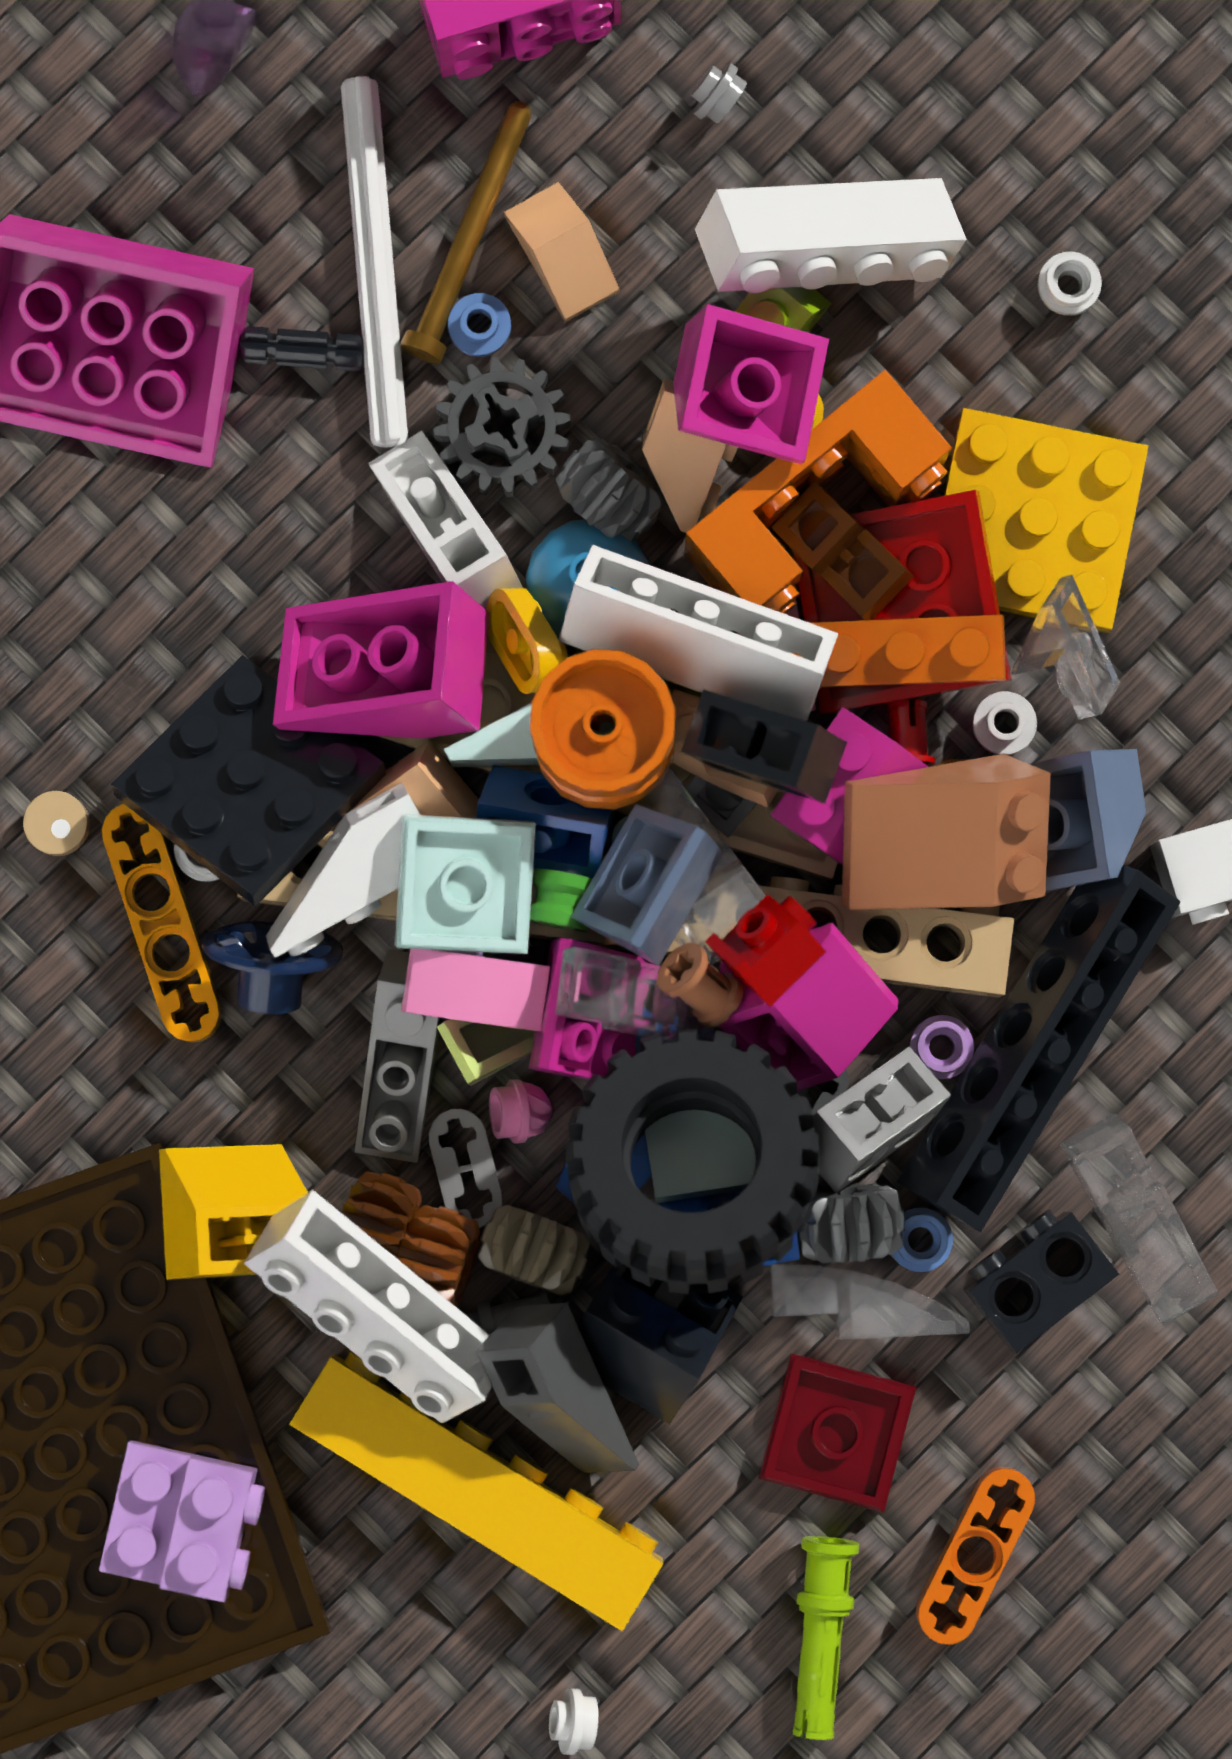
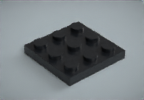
M242 655L111 783V787L117 799L256 907L386 773L384 762L347 734L279 730L273 725L278 681Z

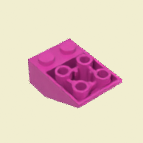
M419 0L420 9L442 78L455 74L458 79L474 78L490 71L494 62L516 56L518 61L533 60L549 53L553 49V44L576 38L579 43L595 41L611 33L612 26L621 24V0Z

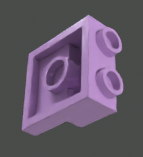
M129 1441L99 1571L159 1584L161 1589L224 1602L229 1597L231 1588L242 1590L245 1581L250 1551L240 1549L245 1523L257 1524L265 1492V1486L254 1484L258 1468L137 1441Z

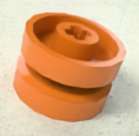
M592 649L564 659L543 678L532 700L530 733L541 772L561 796L586 808L617 809L641 801L663 781L674 759L676 734L675 708L666 683L648 663L623 651ZM601 723H611L614 725V730L605 736L597 735L591 729L599 731Z

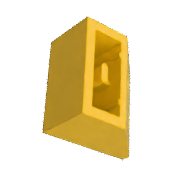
M282 1144L165 1148L159 1150L166 1280L257 1275L244 1263L272 1215L308 1193Z

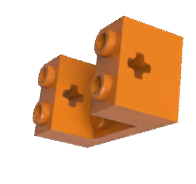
M885 369L811 430L806 459L803 464L776 458L686 532L683 555L711 588L787 614L796 605L794 600L799 596L797 587L803 570L769 530L791 507L793 501L799 496L798 492L809 483L811 485L814 481L823 487L844 468L842 461L847 458L888 507L903 504L905 501L910 503L926 500L942 485L940 480L948 472L943 466L952 447Z

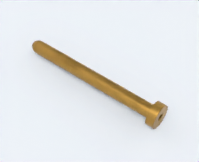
M515 101L508 107L416 331L407 330L401 341L400 348L403 351L425 362L440 364L446 351V346L440 342V338L531 119L530 106L523 102Z

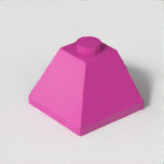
M707 304L685 324L673 383L678 431L793 463L803 464L806 459L829 338Z

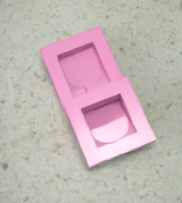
M410 948L401 1011L541 1031L550 966L432 949Z

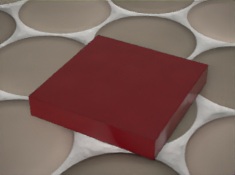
M791 1353L758 1478L884 1513L916 1386Z

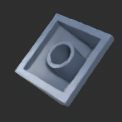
M635 804L571 918L659 966L724 852L708 833L698 826Z

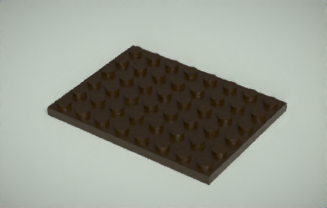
M161 1143L148 1146L0 1200V1754L328 1635L332 1631L209 1278L166 1280L159 1150L163 1149ZM129 1441H137L258 1468L254 1484L265 1486V1492L257 1524L245 1523L240 1549L250 1551V1559L242 1590L231 1588L229 1597L224 1602L161 1589L159 1584L99 1571Z

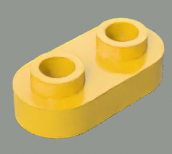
M522 587L495 589L491 593L486 610L490 613L489 640L517 688L524 694L536 693L543 678L564 659L568 658L566 647L563 642L558 640L544 617L539 603L533 599L527 589Z

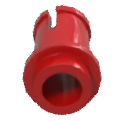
M909 700L888 703L886 710L889 718V738L928 767L935 766V758L928 756L927 702L914 700L913 706H909Z

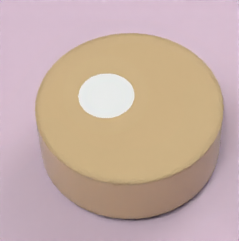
M49 791L40 794L28 805L24 814L23 827L27 839L35 848L48 855L64 856L73 853L83 845L89 834L90 819L86 808L78 799L66 792Z

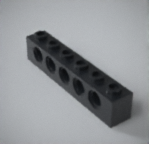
M1126 865L1122 866L1118 878L1077 885L951 1091L950 1098L937 1114L896 1183L939 1211L981 1233L1181 901L1139 870Z

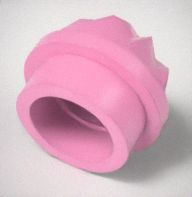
M520 1079L509 1080L505 1087L492 1088L489 1097V1117L493 1134L497 1139L510 1138L514 1144L525 1143L527 1138L544 1132L553 1109L549 1098L542 1088L531 1083L522 1082Z

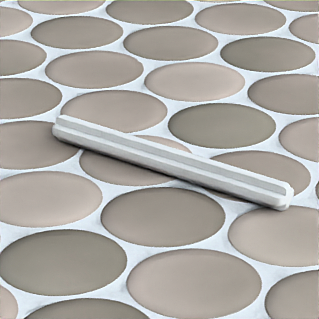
M358 76L343 81L341 95L361 332L363 337L370 438L373 445L388 448L405 444L408 439L379 90L376 80L370 79L367 76Z

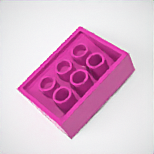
M9 214L0 222V421L211 468L215 461L239 357L241 335L246 325L255 268Z

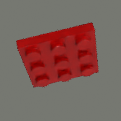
M971 490L852 514L914 575L909 583L873 620L1000 615L979 491ZM793 551L795 562L803 570L799 581V589L806 622L865 621L820 574L812 570ZM1005 644L1006 681H1012ZM1006 681L819 688L817 694L821 714L828 715L839 713L842 707L850 711Z

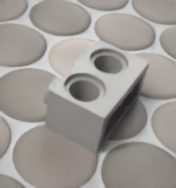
M910 1046L815 1113L814 1130L818 1134L819 1174L835 1193L925 1130L950 1098L951 1094Z

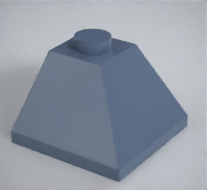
M1137 749L1089 750L1030 764L1051 773L1046 892L1118 878L1146 814Z

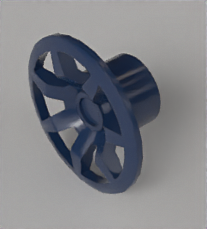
M239 922L219 927L207 933L202 943L205 954L222 965L239 970L238 1004L244 1009L263 1014H285L298 1010L302 1003L303 974L330 968L339 963L343 955L341 943L333 936L322 932L325 936L324 939L312 949L297 956H291L287 951L275 958L266 938L270 930L268 925H273L274 922ZM252 932L255 943L251 944L243 933ZM216 943H219L224 947H218Z

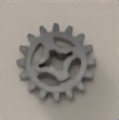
M498 357L491 358L490 372L483 375L473 364L466 366L469 383L463 386L451 379L447 383L448 392L454 399L453 403H436V414L442 419L447 420L448 424H442L433 428L435 441L451 443L440 453L442 461L445 465L458 461L461 463L456 474L457 481L460 484L466 483L473 476L478 477L481 495L486 496L491 490L493 483H502L506 498L513 497L514 482L523 480L530 490L537 489L535 472L542 469L544 472L554 475L557 472V464L553 457L550 456L551 452L567 453L569 448V441L563 436L556 434V431L571 427L570 414L554 412L564 402V394L561 389L548 393L543 391L548 382V374L544 370L535 374L531 379L525 377V361L522 359L516 361L511 372L502 370V364ZM497 388L517 390L526 396L514 399L499 394ZM474 400L478 410L475 422L464 428L465 432L460 434V423L463 413L471 401ZM490 406L497 416H501L505 423L515 421L512 424L515 449L512 448L508 439H504L499 432L491 433L492 418ZM545 421L543 439L537 450L531 455L526 444L529 433L538 428L539 423ZM489 455L505 460L508 467L490 466L480 462L478 459Z

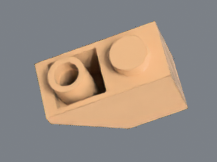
M664 378L643 434L642 451L680 531L686 533L697 524L699 518H705L715 509L722 485L713 482L721 459L732 462L738 447L678 431L673 389L674 381Z

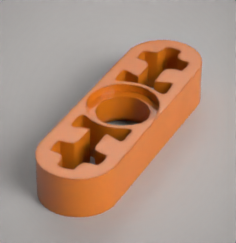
M995 1467L986 1471L979 1478L917 1601V1621L924 1633L937 1643L955 1644L963 1641L971 1634L1035 1505L1033 1486L1019 1471L1010 1467ZM1008 1479L1016 1482L1014 1493L1021 1498V1502L1016 1510L1011 1507H1005L1002 1510L996 1524L1003 1528H1009L1005 1538L1001 1540L989 1528L971 1524V1521L976 1512H979L985 1519H989L995 1507V1501L987 1495L989 1488L992 1485L1003 1487ZM979 1536L991 1543L994 1552L993 1561L981 1573H968L959 1566L957 1551L964 1540ZM950 1570L963 1583L980 1586L974 1598H971L966 1591L962 1590L956 1602V1609L963 1615L962 1621L959 1625L948 1622L943 1630L935 1628L937 1618L929 1609L934 1601L942 1604L948 1601L954 1586L952 1583L942 1582L946 1571Z

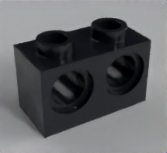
M703 689L681 752L711 768L825 804L847 742L819 725Z
M1050 1209L1045 1211L1019 1232L1025 1240L1024 1243L1006 1257L1000 1249H997L968 1271L974 1281L963 1290L1007 1348L1014 1353L1020 1352L1119 1275L1072 1212H1063L1055 1217ZM1065 1238L1076 1247L1078 1261L1070 1273L1058 1276L1048 1268L1046 1252L1054 1241ZM1008 1278L1019 1279L1025 1285L1028 1295L1024 1308L1013 1315L1003 1314L995 1303V1291L998 1285Z

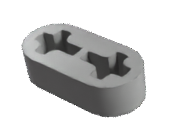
M450 1109L440 1114L434 1120L429 1131V1145L446 1208L462 1212L463 1216L473 1219L469 1209L458 1210L456 1206V1198L465 1194L461 1173L473 1170L478 1189H490L492 1194V1202L483 1205L484 1216L473 1219L478 1222L479 1228L486 1226L487 1222H490L496 1208L503 1205L502 1189L487 1131L482 1121L474 1113L464 1109ZM453 1119H459L463 1128L474 1127L476 1131V1139L467 1143L471 1164L459 1167L457 1155L453 1147L442 1148L440 1144V1136L449 1132L448 1122Z

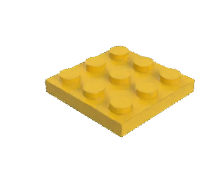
M968 408L962 409L944 496L971 490L979 491L1000 611L1110 633L1113 629L1149 445Z

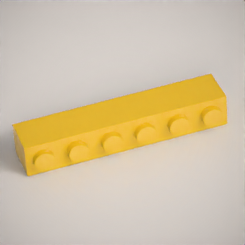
M350 1351L346 1360L337 1355L330 1357L289 1425L623 1632L663 1566V1558L653 1552L659 1543L657 1540L628 1522H625L620 1531L598 1518L603 1507L573 1488H570L564 1497L543 1484L548 1473L526 1458L515 1454L509 1463L488 1449L493 1439L471 1424L460 1419L457 1426L453 1428L445 1422L440 1423L434 1417L422 1413L414 1406L411 1398L405 1393L401 1392L398 1394L380 1383L378 1380L381 1376L371 1372L364 1365L362 1359L354 1352Z

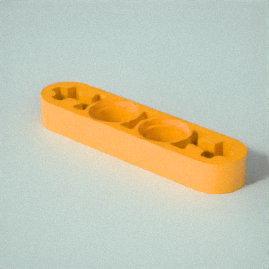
M121 804L112 809L104 819L102 827L103 842L162 1021L168 1032L177 1039L191 1043L204 1041L211 1037L220 1026L222 1018L221 1004L166 838L148 823L149 832L140 836V842L145 856L150 858L159 852L161 863L141 864L126 874L123 864L125 862L134 863L137 861L132 847L125 841L117 842L116 834L124 830L123 819L128 816H132L138 824H147L148 822L128 806ZM149 875L163 877L170 889L167 903L155 911L143 910L135 900L134 892L136 885L142 878ZM168 935L181 936L189 945L190 956L188 962L177 971H165L155 961V947L162 938ZM198 971L201 983L188 984L194 1002L197 1004L207 1003L209 1013L200 1017L202 1028L192 1031L189 1024H177L175 1020V1014L184 1009L179 990L174 989L166 995L163 983L184 981Z

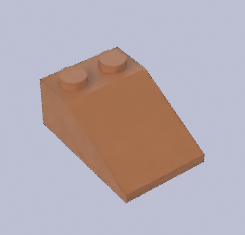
M999 754L845 782L842 906L849 910L994 907L1044 897L1046 893L1051 773L1006 754Z

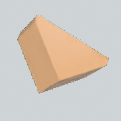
M559 182L504 212L506 220L565 322L620 292L589 219Z
M428 740L398 763L385 770L386 775L350 810L356 809L401 782L422 816L476 818L479 799L433 743Z

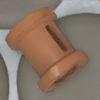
M694 942L685 943L670 953L662 963L657 975V985L666 995L680 997L693 1008V1015L705 1027H716L724 1023L737 1010L744 995V986L732 974H722L708 962L709 956L700 945Z

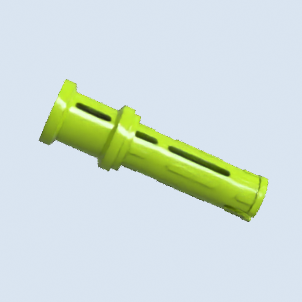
M805 1536L802 1537L801 1548L807 1552L804 1590L797 1592L796 1597L799 1611L804 1612L797 1705L792 1734L797 1737H803L804 1733H806V1739L831 1740L834 1739L835 1703L844 1616L850 1615V1610L854 1609V1597L849 1595L852 1556L859 1554V1542L836 1537Z

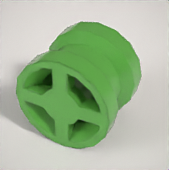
M535 868L532 882L537 888L535 902L530 906L529 922L559 929L588 932V927L571 918V915L593 878Z

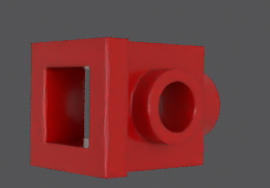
M767 894L754 908L742 915L737 925L725 937L721 939L713 933L704 941L730 971L769 1007L826 953V950L809 932L817 924L816 921L791 896H788L779 904Z

